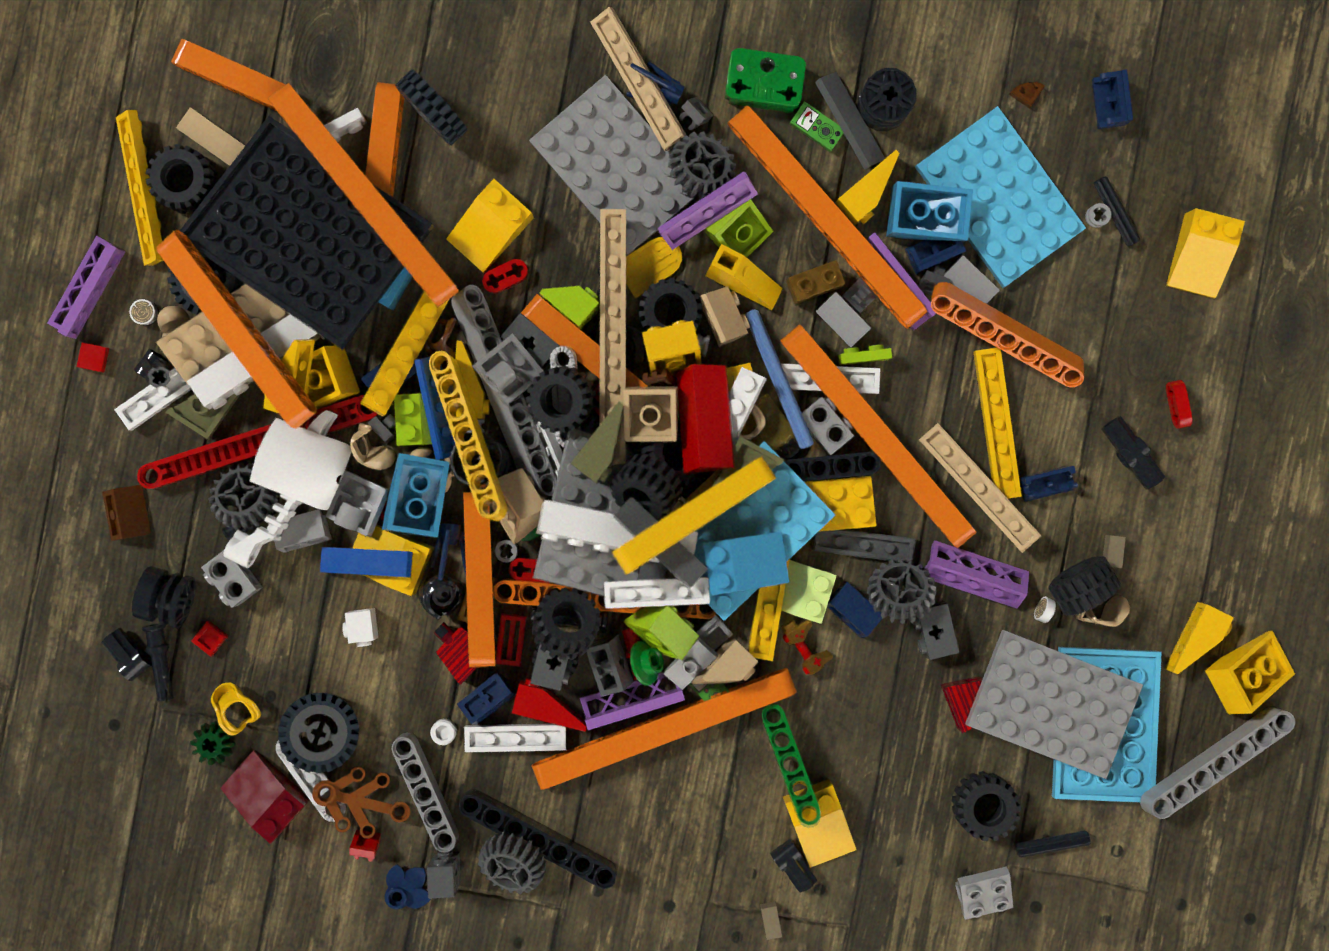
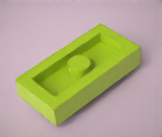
M884 345L868 346L869 351L859 352V347L844 349L843 354L838 355V364L841 366L892 359L891 348L884 349Z

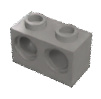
M820 397L806 408L802 415L811 436L829 456L854 437L851 432L853 427L845 418L840 419L835 413L837 408L830 399L824 400L823 397ZM820 408L825 412V419L822 422H816L813 419L812 413L814 409ZM833 427L838 428L841 432V438L837 442L829 438V431Z
M223 550L201 568L205 572L203 575L206 581L212 586L215 585L219 590V597L222 602L233 608L242 604L263 587L249 568L225 558ZM221 562L227 566V573L225 575H221L218 571V566ZM236 582L239 583L243 589L242 594L240 596L235 594L233 590V586Z

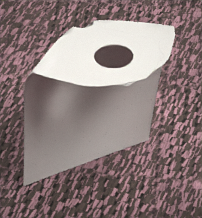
M276 418L259 447L250 482L317 509L328 510L352 452L351 446L302 427L294 429L285 421ZM339 475H341L340 480L337 484L336 479Z

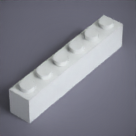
M288 315L261 333L280 360L284 357L293 340L313 339L316 341L320 337L325 339L291 315ZM231 352L189 379L187 383L205 408L216 410L227 403L226 399L234 393L235 395H240L249 388L248 384L253 382L254 379L235 354Z
M548 500L542 503L536 533L542 534V539L557 542L558 538L568 540L567 544L583 547V543L594 545V550L608 552L609 549L615 550L634 538L613 517L615 514ZM695 531L679 541L693 555L698 532ZM655 557L649 560L650 562L659 563V560Z

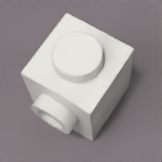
M375 608L353 610L345 613L346 622L343 623V634L345 638L348 637V644L356 643L357 647L372 645L371 641L378 638Z

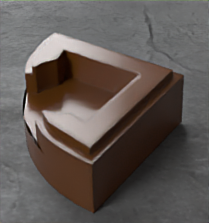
M1039 82L1023 83L1016 86L1009 95L1030 108L1045 85Z

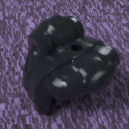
M438 575L426 578L419 588L421 605L427 613L438 620L441 619L442 615L449 616L465 597L462 582L451 578V576H443L441 581L438 579Z

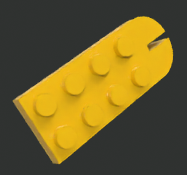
M871 476L804 482L835 514L818 532L876 527Z

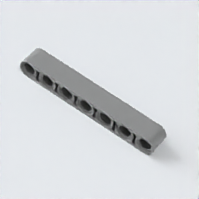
M1275 707L1264 709L1146 791L1140 799L1142 809L1159 819L1171 816L1291 732L1295 726L1294 716L1288 711ZM1239 744V750L1236 752V747ZM1219 758V764L1216 766V761ZM1199 772V778L1195 781V776ZM1179 786V791L1175 795V789ZM1159 800L1158 807L1154 809L1155 803Z

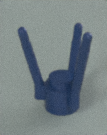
M648 62L647 66L664 78L665 81L634 63L630 64L632 69L662 86L661 92L669 106L670 103L677 105L685 86L651 62ZM631 92L626 93L628 97L634 98Z
M441 523V530H439L430 567L434 568L441 545L443 544L438 575L440 581L443 580L449 545H457V540L460 542L463 568L466 576L465 532H461V525Z

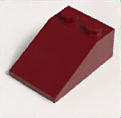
M256 750L251 752L220 788L250 827L270 844L310 801L301 789Z

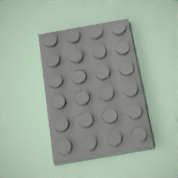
M606 75L529 140L599 223L600 209H626L627 256L657 232L658 227L671 220L698 196L696 194L691 198L690 191L687 190L682 193L683 186L681 184L675 185L677 178L670 177L672 169L668 167L671 150L664 151L652 128Z
M577 429L568 431L552 501L615 514L621 507L615 503L616 499L612 497L610 486L612 480L624 465H611L610 468L613 471L605 482L599 480L597 484L571 464L593 434ZM626 444L625 463L630 457H634L635 454L632 453L634 446ZM558 538L557 542L542 539L533 576L534 579L605 597L604 582L637 580L640 567L626 575L612 554L614 549H609L608 552L594 550V545L583 543V547H577L567 544L568 540Z
M1002 629L965 724L1107 779L1143 684Z

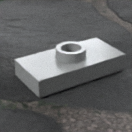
M698 638L684 659H675L664 670V675L683 690L717 658V653Z

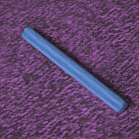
M751 310L745 314L751 333L797 443L801 449L808 448L813 445L814 441L758 310Z

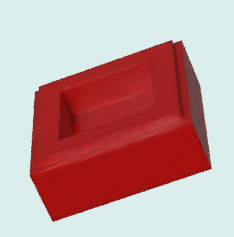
M82 342L76 367L104 373L110 348Z
M206 621L191 642L211 657L225 642L228 635L212 622Z

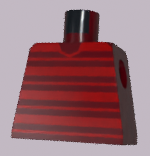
M443 622L434 631V634L444 643L436 653L461 685L477 668H469L468 627L463 624L454 632Z
M973 677L940 685L955 725L961 733L972 729V727L967 726L965 723L982 682V677Z

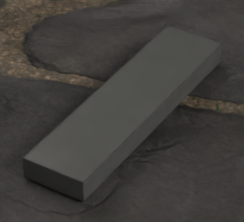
M837 72L819 78L815 83L864 170L880 164L885 157Z
M632 497L613 516L633 537L658 522ZM677 542L655 557L688 589L708 570L680 542Z
M845 529L822 531L814 535L812 551L888 561L892 559L896 562H899L902 558L904 563H908L911 559L913 561L916 539Z

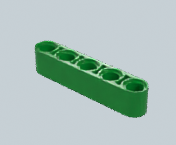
M769 704L762 712V721L797 819L802 826L812 828L820 821L821 811L786 715L779 705ZM771 712H776L781 718L776 723H770L766 719L767 715ZM779 736H786L789 739V744L785 747H779L776 745L775 740ZM787 760H795L798 768L792 772L787 771L784 768V763ZM797 784H803L807 788V793L803 796H797L793 792V787ZM807 808L813 809L816 812V818L812 821H806L802 817L803 810Z

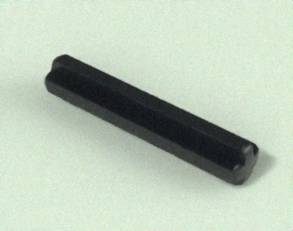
M1104 176L1096 180L1094 186L1103 203L1110 208L1111 218L1125 244L1131 246L1139 242L1140 237L1108 177Z
M1079 831L1016 843L1015 848L1017 855L1022 858L1088 846L1091 844V839L1087 831Z

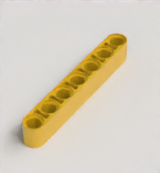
M435 352L430 357L429 367L477 510L481 516L489 520L500 521L507 514V504L457 360L446 352ZM448 360V366L444 370H440L442 362ZM456 383L455 391L448 394L450 385ZM464 406L463 415L457 418L456 411ZM472 430L471 439L465 442V433ZM476 454H480V462L473 466L472 458ZM484 478H488L489 484L487 488L481 490L480 482ZM492 502H496V511L493 514H489V505Z
M761 456L615 549L612 554L627 575L776 479V476L763 456Z

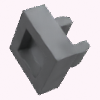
M695 97L687 100L681 107L685 112L681 113L679 119L682 121L687 116H690L692 124L688 129L692 130L699 125L707 123L713 114Z
M936 265L934 271L927 270L919 282L918 287L920 290L932 295L936 284L940 282L950 283L951 279L943 277L946 268Z
M861 278L842 295V298L858 314L877 297Z
M391 414L382 422L376 416L368 422L373 431L386 444L394 439L390 430L396 426L395 418Z

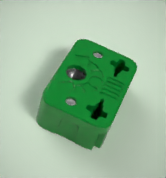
M736 48L730 55L725 99H729V104L793 113L794 109H798L801 101L806 63L799 56ZM767 64L770 70L769 72H764V68L761 67ZM736 86H741L740 94L735 93ZM785 93H790V101L786 100Z

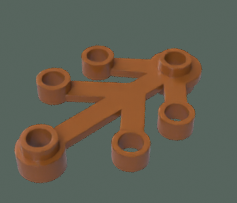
M360 766L353 767L349 774L335 782L329 780L318 782L312 791L313 799L318 805L327 806L335 820V828L339 832L348 831L351 823L349 818L342 815L337 802L348 805L360 827L361 836L367 839L373 837L376 830L374 825L368 821L361 808L389 814L392 820L398 823L406 821L410 816V808L403 801L389 804L365 798V796L375 790L389 785L390 778L384 772L378 773L374 780L350 794L340 790L354 781L360 782L365 778V771ZM357 769L362 771V777L359 779H355L352 775ZM379 776H386L387 782L384 785L377 783ZM324 788L330 790V795L327 798H323L320 795L321 790ZM397 807L404 808V813L401 816L395 815ZM343 819L348 822L347 827L340 829L338 822ZM365 826H371L372 833L369 835H365L363 833V828Z

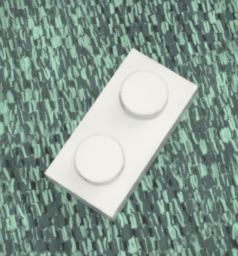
M356 108L324 126L334 139L339 142L341 136L360 131L363 128L362 125L366 124L367 121L362 112Z

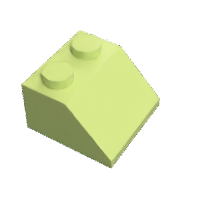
M790 560L788 567L790 583L785 585L781 610L822 624L837 575Z

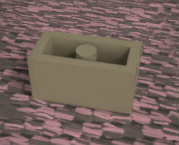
M1105 535L1103 556H1105L1111 567L1123 568L1126 537Z
M776 902L760 904L766 939L782 937Z

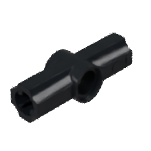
M1121 416L1104 425L1101 430L1117 450L1116 455L1126 468L1132 470L1146 490L1163 481L1165 475L1151 458L1149 447L1141 438L1134 435Z

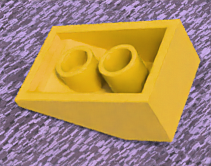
M493 179L476 197L446 240L479 270L485 273L534 219V216L499 182Z
M1197 208L1185 213L1166 286L1216 298L1239 246L1245 221Z
M680 320L673 323L672 326L663 328L655 326L649 328L646 332H642L651 376L652 371H658L662 374V369H667L677 378L676 373L692 364L702 365L700 347L693 321Z
M323 346L313 351L307 396L311 399L316 409L333 405L360 393L345 348L341 350L337 346Z
M376 524L371 537L358 533L352 549L413 552L411 577L364 575L386 587L413 596L417 593L434 547L397 532L382 530V526Z
M1268 631L1224 655L1205 670L1228 714L1253 713L1295 675L1273 631Z
M830 779L812 785L821 811L819 823L812 828H806L799 823L789 794L783 796L810 868L856 850L843 810ZM807 788L796 791L794 794L803 796L807 793ZM807 808L802 812V817L806 821H812L817 816L816 812L811 808Z

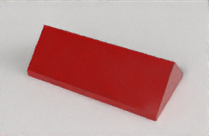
M692 364L676 373L684 474L735 468L727 366Z

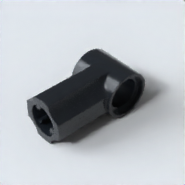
M148 349L134 368L135 372L145 378L155 388L166 386L171 380L169 370L166 367L168 361L152 349Z
M118 628L110 633L101 642L118 662L117 668L119 672L129 681H133L152 665L150 656L143 649L137 648L122 628Z
M791 838L770 852L777 866L782 872L785 871L800 893L807 891L817 882V878L802 859L803 855Z

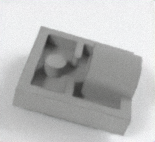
M513 333L472 366L505 406L533 384L531 381L535 377L540 376L539 373L543 372L542 368Z
M345 470L325 517L333 520L335 524L371 537L390 490Z
M1007 866L957 878L958 882H955L965 920L1013 908L1011 878Z

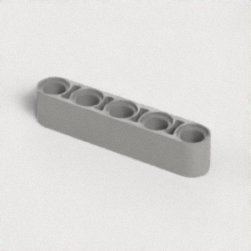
M403 733L393 742L392 753L434 847L439 852H449L458 841V829L418 739L412 733ZM400 741L409 742L411 751H403L399 745ZM410 764L419 765L421 774L412 773L410 771ZM420 788H429L432 793L431 797L422 796ZM430 811H439L442 819L434 820L430 816ZM440 834H449L452 837V842H443Z

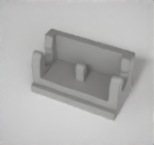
M963 255L943 275L951 279L950 283L986 304L1000 291Z
M837 291L816 311L850 347L871 329V326Z
M318 509L291 517L287 523L289 524L288 528L283 530L280 535L282 537L281 540H274L276 549L285 553L332 540L327 518Z
M717 615L707 619L695 630L699 638L713 650L733 635Z

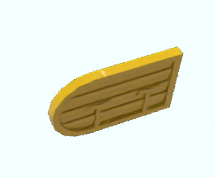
M657 237L626 256V285L635 299L647 291L651 284H656L658 280H665L671 277L679 269L682 262L680 247L678 246L672 250L663 237Z

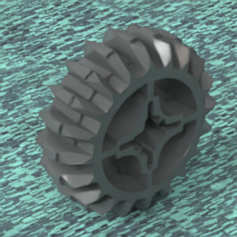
M704 131L700 132L699 135L695 132L690 133L689 136L685 135L681 141L675 143L674 149L669 154L670 161L668 162V167L672 169L670 177H676L675 185L681 184L683 186L682 193L687 190L690 191L691 198L698 194L701 200L735 177L736 173L733 171L736 169V164L732 162L734 155L727 153L730 146L723 147L721 145L722 139L714 140V133L709 135V137H706ZM690 152L691 161L686 163L685 154ZM715 168H718L719 175L717 179L713 177Z
M239 463L237 469L229 466L227 474L220 472L222 478L214 480L216 487L209 489L213 495L208 498L209 503L212 505L210 507L211 512L226 527H233L236 530H240L243 527L249 530L252 523L259 527V520H265L268 512L274 513L272 505L278 503L276 498L279 495L278 492L263 486L255 487L254 485H249L253 464L248 463L246 467ZM228 506L238 507L239 512L229 511Z
M901 558L898 563H895L892 559L888 565L882 563L879 569L873 571V575L870 576L868 581L867 594L869 596V603L874 605V612L881 611L882 619L890 616L891 623L895 619H900L903 625L905 619H908L913 624L916 617L922 620L925 613L929 614L933 604H935L937 589L934 586V578L930 577L929 570L922 571L921 564L914 566L912 559L908 563H904Z
M503 832L501 835L495 833L493 837H489L485 841L479 852L478 865L481 867L480 872L486 875V880L493 882V886H500L501 890L507 889L511 894L514 891L518 894H522L523 891L530 893L532 889L535 890L544 878L547 863L544 860V854L539 852L538 846L532 845V841L524 840L523 836L517 837L514 833L509 836L506 832Z

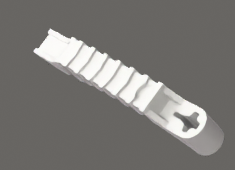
M325 410L310 424L307 430L326 436L338 415ZM281 494L280 497L287 502L285 505L279 503L273 505L272 509L278 512L279 515L277 518L270 514L266 516L264 521L269 523L267 529L262 526L258 527L251 535L237 530L226 545L223 556L249 568L254 563L262 545L273 540H281V533L288 528V521L291 517L295 516V510L302 502Z

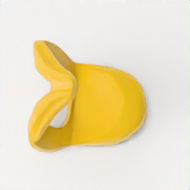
M233 683L219 685L211 696V704L216 712L218 723L228 735L233 736L240 733L247 723H253L261 717L260 709L256 703L245 696L241 689ZM235 702L243 703L251 714L238 727L231 724L225 715L226 709Z

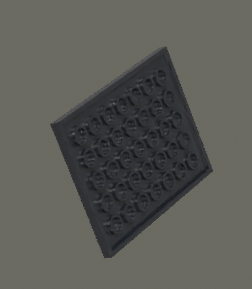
M270 116L267 117L180 229L190 239L200 254L341 350L344 349L404 268L402 263L298 136ZM373 185L422 244L434 228L433 224Z

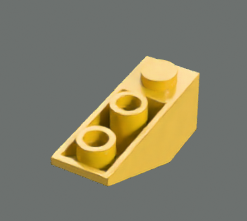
M723 244L719 247L705 275L770 310H773L783 289L747 257Z

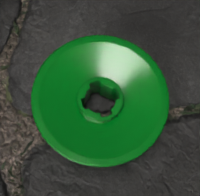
M637 641L634 643L630 652L633 673L640 683L650 686L657 680L659 672L663 670V656L657 648H651L646 642Z

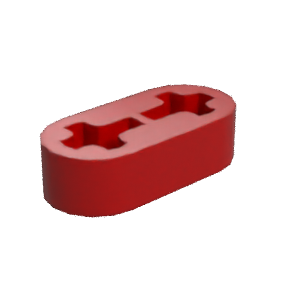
M513 259L485 273L482 283L488 292L498 294L526 280L529 270L524 261ZM514 265L524 268L521 271L522 276L518 278L515 274L509 277L506 275L513 271L512 266ZM491 276H494L496 279L504 276L505 279L498 282L499 287L488 286V283L491 282Z
M1182 380L1168 382L1166 384V394L1172 422L1177 429L1189 427L1192 425V413L1186 386Z
M521 557L513 560L509 565V574L515 580L546 582L533 578L537 559ZM519 562H523V567L531 568V572H523L522 576H519L518 571L514 570V566H518Z

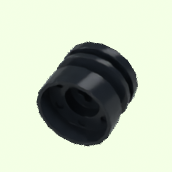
M884 68L870 76L857 102V109L866 125L876 131H890L903 123L916 102L917 90L914 82L906 72L897 68ZM886 93H890L891 101L887 100Z
M472 433L464 436L465 442L471 439ZM483 434L497 478L513 472L514 461L510 450L493 437ZM455 444L450 456L452 471L462 483L469 485ZM476 454L472 458L473 466L480 462V454ZM484 478L480 482L481 490L487 488L489 484L488 478Z
M153 566L147 567L142 573L134 592L132 615L137 619L153 622L158 618L161 625L166 626L169 624V626L176 629L182 627L193 604L196 591L195 578L188 575L183 577L180 573H175L170 578V573L167 570Z

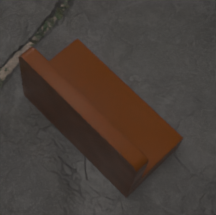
M141 485L115 488L102 492L111 541L151 533Z

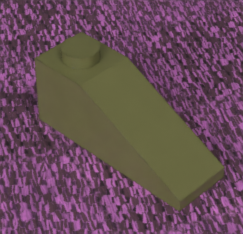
M620 401L571 462L576 469L596 484L599 480L605 482L613 471L610 466L613 464L624 405Z

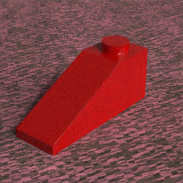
M526 678V681H520L512 714L586 732L587 725L585 720L547 687L530 684L531 678Z

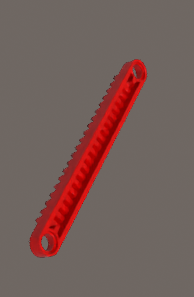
M361 395L317 409V412L300 427L307 429L325 410L338 415L327 434L370 421L375 416L378 417L379 414L375 412L365 414L362 411V404L360 403L365 395ZM272 424L147 463L138 470L137 480L144 488L154 489L256 457L259 447ZM150 469H154L158 473V479L154 483H149L146 480V472Z

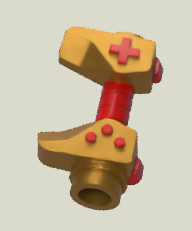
M791 620L781 627L784 634L783 639L789 645L795 644L804 659L802 663L803 671L805 674L813 675L820 671L824 664L833 658V655L828 650L812 654L804 640L812 627L811 620H805L800 624H796L794 620Z

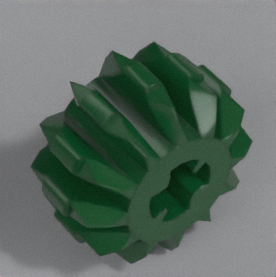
M217 721L212 722L211 725L204 723L201 725V730L194 731L193 735L196 739L190 741V744L197 747V749L192 751V754L196 755L199 753L201 755L199 762L202 763L207 759L208 765H213L216 761L221 764L225 761V757H230L233 754L230 748L234 747L236 742L229 740L232 736L225 733L219 727ZM215 740L217 745L211 746L210 741Z

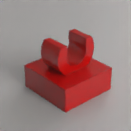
M356 830L350 845L349 855L354 856L355 859L365 857L371 862L375 859L381 841V833H375L373 837L367 839L361 836L360 830ZM363 831L365 835H369L372 833L369 831Z

